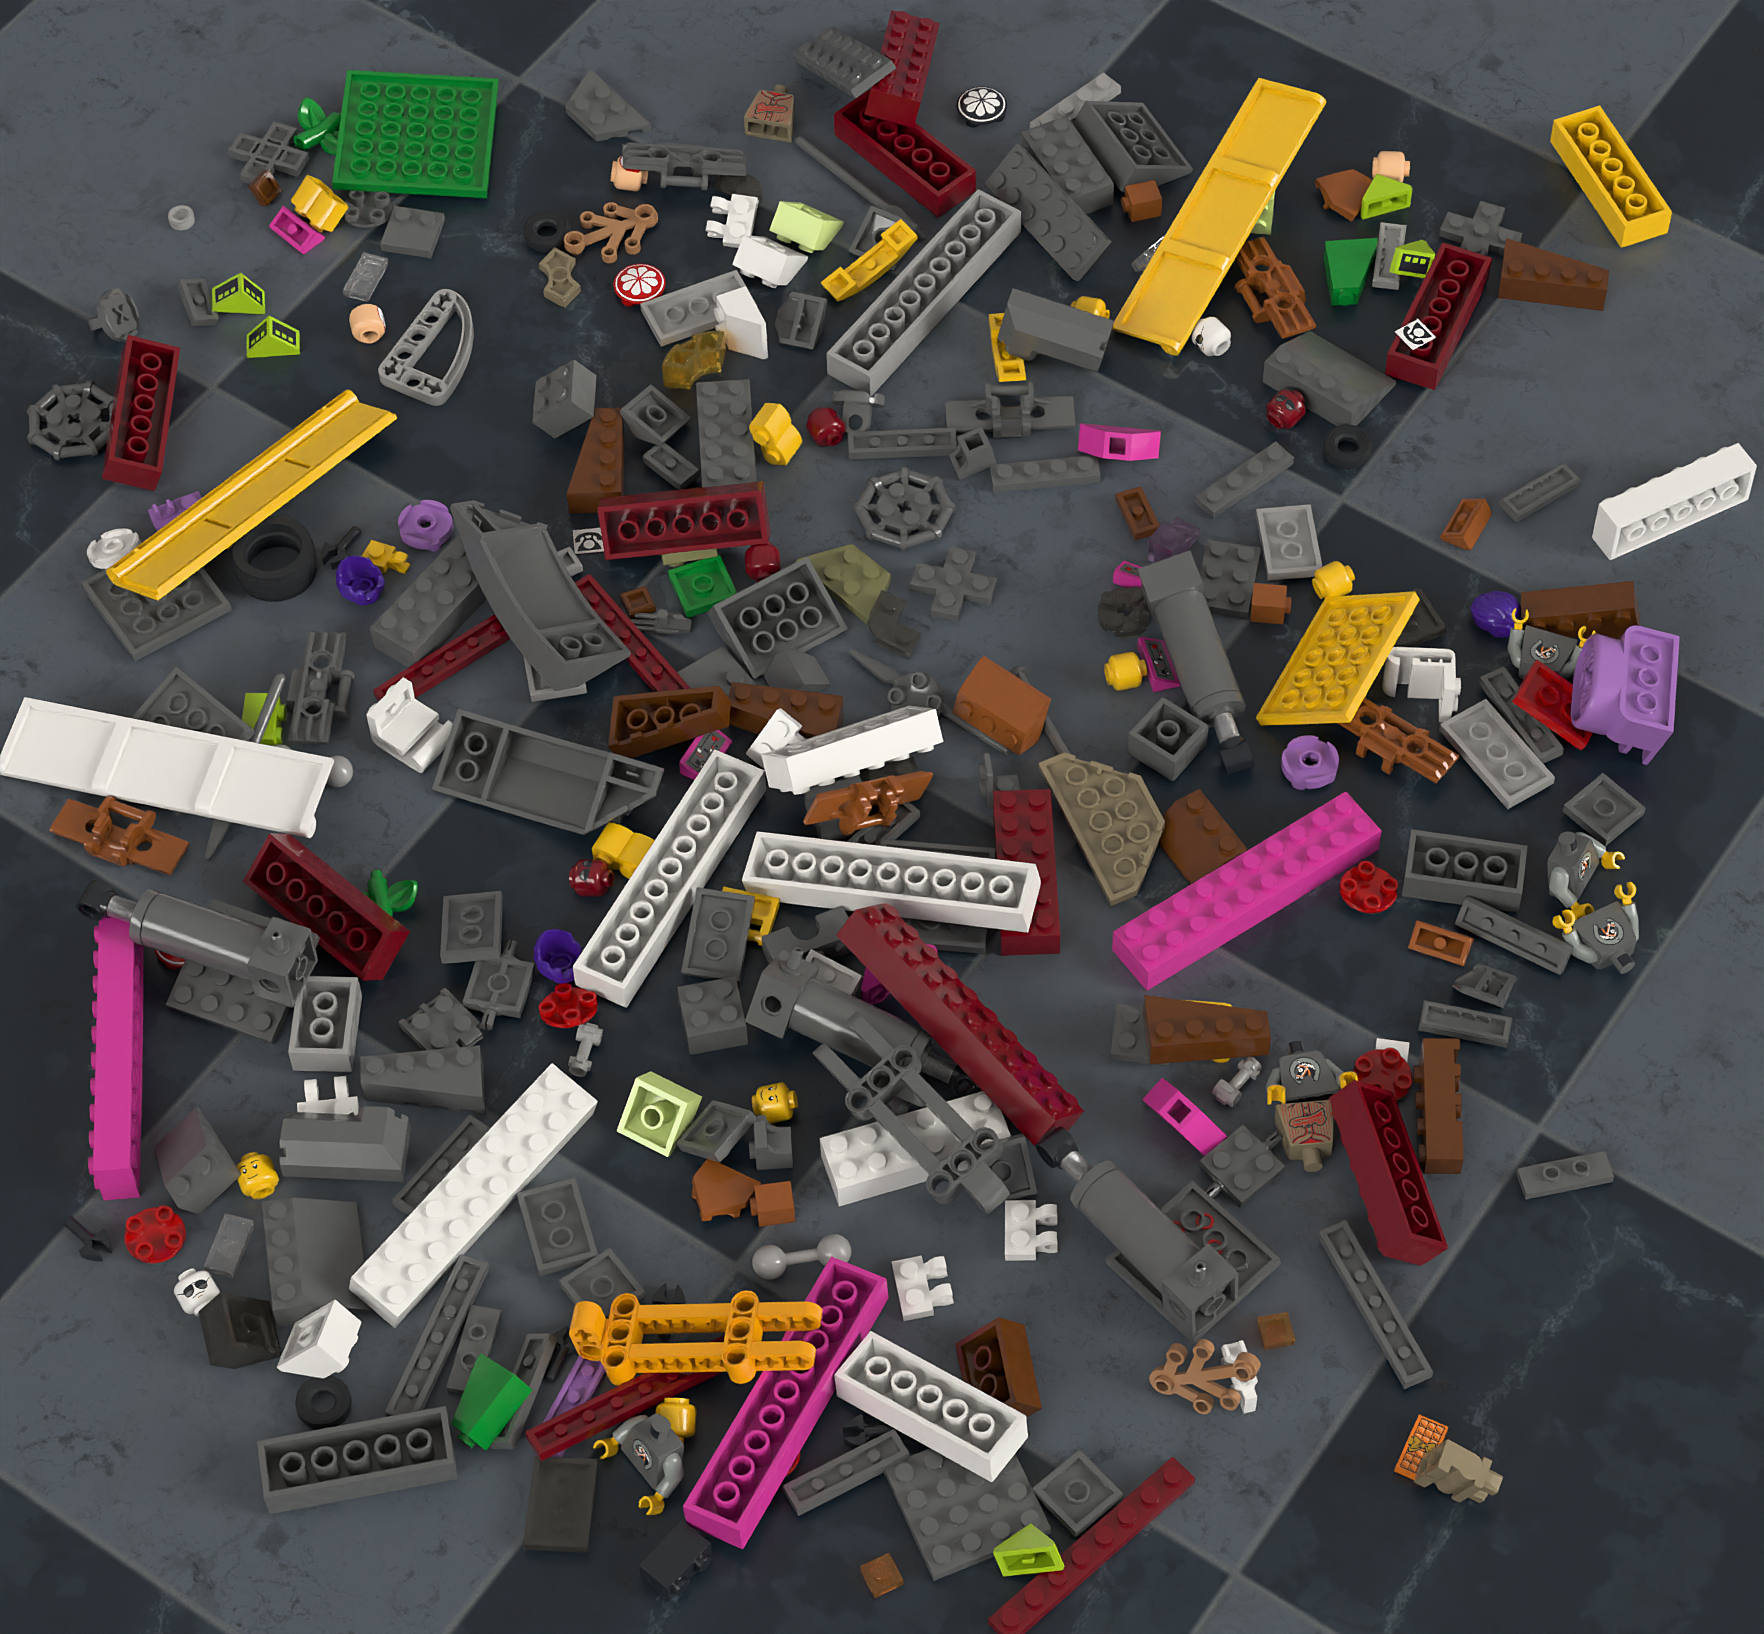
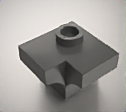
M982 426L958 436L956 439L958 447L955 451L948 454L959 480L990 468V465L997 464L992 447Z
M766 1115L755 1116L757 1118L754 1121L755 1141H749L750 1159H756L757 1170L793 1168L791 1127H775L767 1121Z

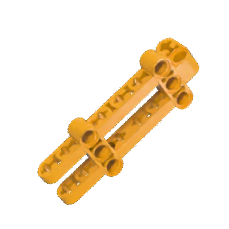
M748 1290L737 1293L732 1298L731 1303L640 1305L635 1295L624 1293L613 1300L609 1319H606L601 1307L596 1303L590 1301L576 1303L569 1336L577 1353L584 1359L601 1361L609 1380L617 1386L634 1379L636 1373L727 1372L731 1381L743 1384L751 1381L756 1371L808 1370L812 1368L816 1355L814 1345L805 1341H762L763 1332L816 1330L821 1324L822 1308L815 1303L806 1301L759 1302L757 1295ZM725 1332L724 1342L642 1344L644 1334Z

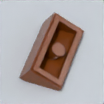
M1462 499L1441 534V540L1465 550H1472L1492 515L1486 499Z
M1417 920L1408 948L1464 966L1474 939Z

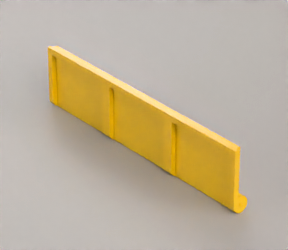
M1258 78L1116 317L1112 330L1159 344L1165 352L1173 356L1179 355L1326 104L1324 97L1315 92Z
M345 390L106 570L107 576L116 586L158 601L397 419L396 414L359 403L358 398L352 391Z

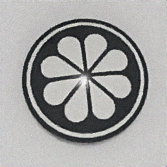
M980 86L964 91L959 96L956 107L959 115L966 120V125L975 128L979 125L1003 121L1007 110V101L998 90Z

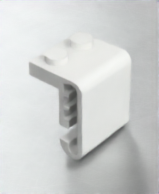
M1392 648L1385 662L1382 683L1384 693L1395 697L1397 684H1408L1407 698L1439 699V722H1445L1450 719L1452 711H1457L1458 695H1460L1461 678H1456L1455 653L1450 649Z
M404 677L396 685H392L386 695L378 703L373 704L366 714L372 741L378 747L419 773H423L445 750L453 725L449 720L444 725L437 722L439 714L415 699L412 682Z

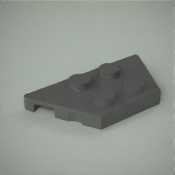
M592 69L587 72L565 105L566 114L596 142L608 140L611 137L628 136V131L642 129L643 133L651 131L650 123Z

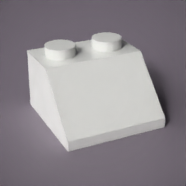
M743 236L732 265L740 268L741 274L751 278L758 276L762 278L763 284L776 288L777 285H788L807 262L808 256L767 237Z
M746 286L716 296L717 307L714 308V313L718 325L715 326L719 340H724L730 350L760 359L768 358L766 323Z
M333 1300L295 1322L277 1368L283 1372L325 1378L334 1372H341L349 1363L348 1356L351 1348L358 1340L357 1333L362 1322L339 1302Z

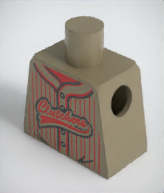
M776 85L773 91L760 90L744 115L745 135L792 143L795 98L792 94H788L789 90L787 87Z
M1330 1101L1277 1104L1274 1122L1278 1134L1283 1139L1282 1145L1287 1158L1291 1161L1303 1160L1304 1170L1307 1172L1319 1171L1322 1169L1321 1158L1331 1156L1333 1145V1116Z

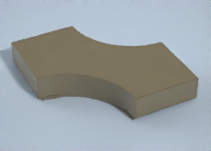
M555 247L539 263V269L549 279L548 284L544 288V297L566 308L581 292L580 285L571 276V271L576 265L574 257Z

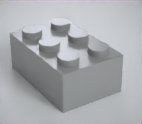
M309 976L294 1007L288 1050L293 1071L352 1072L362 1000L358 977Z

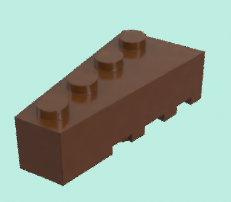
M1506 238L1498 298L1603 311L1609 270Z
M622 407L595 408L594 417L591 419L567 491L569 514L598 513L597 507L601 498L624 496V421L620 414Z
M1634 581L1521 592L1522 620L1525 618L1526 609L1529 613L1527 621L1523 624L1524 630L1527 625L1562 636L1579 638V629L1586 626L1583 638H1589L1595 630L1596 634L1620 639L1629 627L1634 625L1640 626V613Z
M737 682L731 683L728 697L731 701L729 725L759 735L774 713L781 708L802 725L798 733L806 739L842 727L844 717L842 695Z
M720 686L614 696L608 747L614 754L634 758L729 727L731 701Z
M1144 995L1143 1019L1150 1065L1269 1055L1271 1033L1267 1011Z
M1423 1038L1419 1064L1413 1065V1083L1419 1084V1091H1415L1414 1105L1415 1109H1420L1421 1117L1416 1118V1135L1422 1136V1144H1418V1162H1423L1424 1174H1461L1464 1160L1462 1121H1458V1118H1461L1462 1098L1461 1093H1456L1459 1092L1461 1076L1460 1064H1456L1458 1051L1460 1050V1039Z

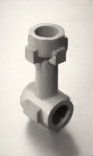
M591 1023L579 1025L576 1041L581 1043L576 1057L570 1056L568 1062L571 1074L583 1077L587 1071H590L592 1062L588 1061L592 1045L599 1047L603 1035V1029L598 1028V1025Z
M1248 1057L1245 1061L1241 1060L1237 1067L1240 1071L1229 1083L1221 1079L1216 1084L1212 1094L1216 1096L1217 1101L1224 1106L1228 1104L1230 1107H1234L1242 1097V1092L1239 1089L1250 1078L1256 1080L1260 1076L1262 1066L1255 1058Z

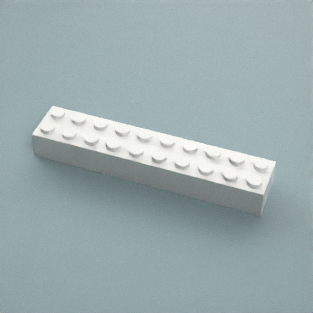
M713 751L573 965L576 986L593 991L595 994L627 1008L692 907L697 887L704 888L765 793V770L720 751Z
M766 832L756 833L742 878L747 892L780 898L781 903L831 909L843 906L844 910L855 911L856 909L887 903L896 908L900 917L1020 932L1029 931L1041 885L1037 866L1031 863Z
M552 1063L351 1277L349 1290L396 1328L457 1262L460 1254L463 1255L517 1197V1193L524 1190L594 1114L598 1101Z

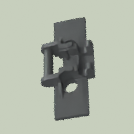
M628 142L622 144L623 168L659 172L660 188H666L667 185L700 187L701 190H707L709 175L746 176L745 152H742L740 149L701 147V145L681 143H665V145ZM676 166L692 167L693 177L674 176L673 172Z
M1027 381V384L991 386L990 383H985V399L945 401L947 428H955L956 433H967L982 426L984 432H993V438L1031 436V430L1076 428L1073 396L1034 397L1033 381ZM1023 395L1020 405L1013 407H1002L997 396ZM1041 411L1044 415L1040 418H1034L1030 413ZM980 413H987L991 417L987 420H980L976 416Z
M308 631L301 669L292 670L286 709L289 713H293L288 737L289 743L328 745L332 721H343L348 718V710L346 708L350 685L354 682L355 674L349 670H341L347 633ZM319 660L329 661L328 666L325 668H317L314 665ZM333 684H339L336 705L330 703L329 699H325L326 690L331 689Z

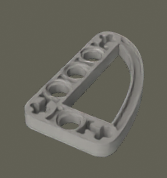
M441 289L432 296L379 366V378L384 386L434 406L442 405L449 399L464 374L473 346L472 316L468 304L462 296L450 289ZM456 311L462 321V335L456 356L443 380L414 369V365ZM432 316L439 318L434 323H427L425 321L428 317ZM417 334L425 336L420 341L412 340V337ZM403 352L412 354L407 359L398 358V355ZM410 380L420 381L417 386L411 387L406 385Z

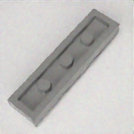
M1102 73L1031 121L1030 129L1066 115L1073 124L1085 101L1108 102L1121 93V86L1108 75Z

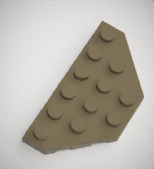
M1065 752L1038 763L1042 776L1049 789H1051L1053 797L1110 906L1137 896L1165 828V820L1141 776L1131 772L1129 774L1113 770L1111 766L1095 761L1089 763L1075 758V755Z

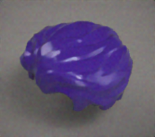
M358 555L348 556L341 560L337 567L336 585L344 598L358 605L373 604L379 599L381 591L384 590L385 581L379 568L369 558Z
M1504 591L1483 593L1476 597L1471 605V613L1475 624L1482 631L1490 632L1495 638L1510 636V630L1514 628L1511 614L1515 608V618L1522 620L1521 605L1513 595Z
M555 928L548 929L541 933L536 940L534 961L538 971L546 978L556 983H568L575 980L573 965L583 952V949L570 932Z

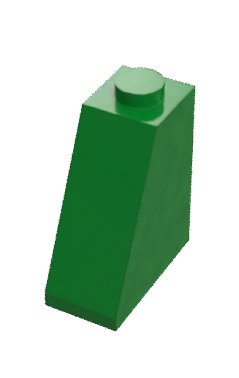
M1377 238L1325 241L1323 260L1331 306L1358 304L1376 260Z
M481 1353L475 1362L451 1422V1425L460 1431L457 1438L470 1448H473L476 1444L487 1451L531 1393L532 1389L515 1374Z

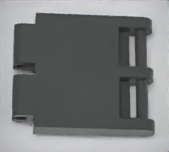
M445 987L439 991L440 995L427 1004H421L419 1010L406 1020L402 1018L398 1021L401 1029L423 1051L457 1048L460 1044L463 1047L473 1046L483 1038L480 1031V1022Z

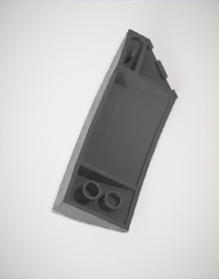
M475 500L451 504L450 509L468 560L486 599L511 640L554 691L578 687L630 656L631 651L600 619L571 578L547 532L548 525L539 522L531 525L520 521L522 516L501 509L499 513L484 509V503Z
M458 709L432 790L585 835L654 798L664 768ZM592 789L597 790L594 800L587 798Z

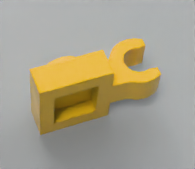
M374 540L370 541L362 556L369 558L383 574L387 572L388 568L406 574L411 566L410 563L405 562L408 554L401 551L397 552L396 547Z

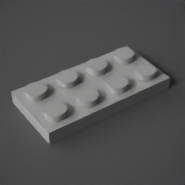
M734 270L640 303L641 311L662 347L715 328L718 325L714 313V308L717 307L716 296L745 287L746 285L738 271Z
M1487 699L1440 724L1439 731L1507 809L1554 784L1555 777Z

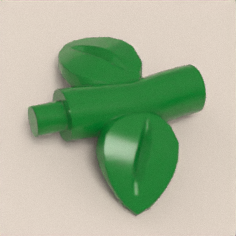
M305 97L298 108V121L305 131L294 136V142L298 149L306 151L320 144L326 153L336 155L341 112L339 114L333 112L326 117L319 104L313 99Z
M373 870L370 873L371 879L367 882L368 892H362L390 916H393V912H403L411 907L417 895L418 883L415 880H403L388 888L387 880L382 877V872L380 870Z

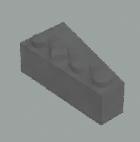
M480 1045L360 1057L361 1084L366 1101L404 1105L407 1102L419 1104V1107L424 1108L440 1106L448 1107L449 1111L461 1112V1109L473 1110L475 1114L486 1115L484 1068Z

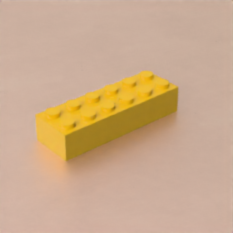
M1600 105L1553 121L1550 142L1621 248L1668 233L1672 215L1671 209Z

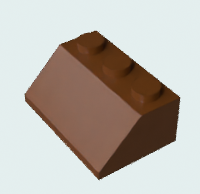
M983 656L959 689L952 713L1012 752L1021 755L1039 742L1051 698Z

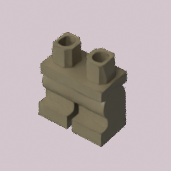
M1447 1439L1437 1445L1436 1448L1434 1447L1423 1454L1414 1483L1424 1488L1431 1483H1435L1440 1491L1452 1494L1451 1499L1459 1503L1467 1498L1481 1503L1488 1494L1493 1496L1498 1492L1503 1476L1490 1470L1492 1460L1486 1457L1480 1459L1475 1453Z

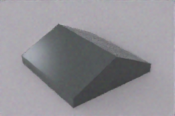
M871 205L849 249V253L861 257L882 240L881 234L900 219L914 233L916 232L917 224ZM910 249L889 270L895 272L899 265L902 263V261L905 259V257L908 255Z
M649 385L620 410V414L635 438L659 446L664 444L691 420L689 415L652 385Z

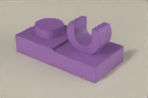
M199 491L174 499L173 501L167 499L166 504L160 506L153 504L152 508L148 510V514L156 532L200 500L202 497Z

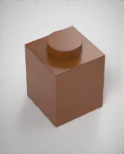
M1155 180L1125 186V197L1121 198V204L1124 213L1128 212L1131 222L1161 216L1162 197Z
M1253 583L1250 622L1283 624L1284 614H1290L1291 597H1286L1287 586Z
M791 1181L754 1186L755 1197L749 1198L752 1216L758 1215L759 1227L795 1222Z

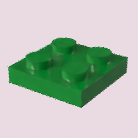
M720 554L717 557L706 558L668 570V578L686 618L708 612L715 604L737 594Z

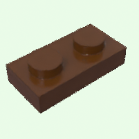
M1141 486L1116 493L1115 501L1134 541L1160 534V524Z

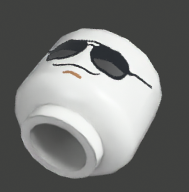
M1216 317L1200 319L1192 333V342L1207 356L1222 355L1231 343L1230 330Z
M192 1268L179 1275V1282L174 1288V1294L184 1312L195 1314L198 1317L210 1312L218 1305L216 1301L220 1296V1291L209 1272L204 1270L196 1272Z

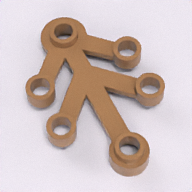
M609 202L603 207L604 217L595 215L591 211H585L580 215V223L583 228L591 229L594 226L604 228L586 235L578 231L568 232L564 236V246L570 254L578 255L582 253L585 246L610 237L607 245L602 248L601 255L605 263H613L617 260V248L626 230L634 228L631 237L625 240L626 252L629 254L640 252V240L646 228L653 227L658 222V213L654 207L648 204L639 205L634 210L618 206L614 202ZM619 216L628 218L623 221L615 220Z
M1200 1339L1193 1348L1194 1357L1188 1370L1178 1372V1365L1184 1362L1188 1351L1182 1344L1174 1343L1166 1353V1364L1155 1368L1150 1374L1149 1380L1152 1387L1159 1393L1165 1395L1176 1393L1193 1402L1194 1409L1200 1414H1208L1211 1411L1214 1399L1211 1395L1199 1393L1185 1384H1193L1220 1398V1404L1223 1408L1235 1410L1241 1401L1239 1392L1234 1389H1227L1212 1380L1236 1377L1243 1382L1252 1380L1260 1369V1361L1255 1355L1242 1352L1238 1354L1233 1364L1203 1368L1205 1362L1212 1356L1215 1348L1209 1340Z

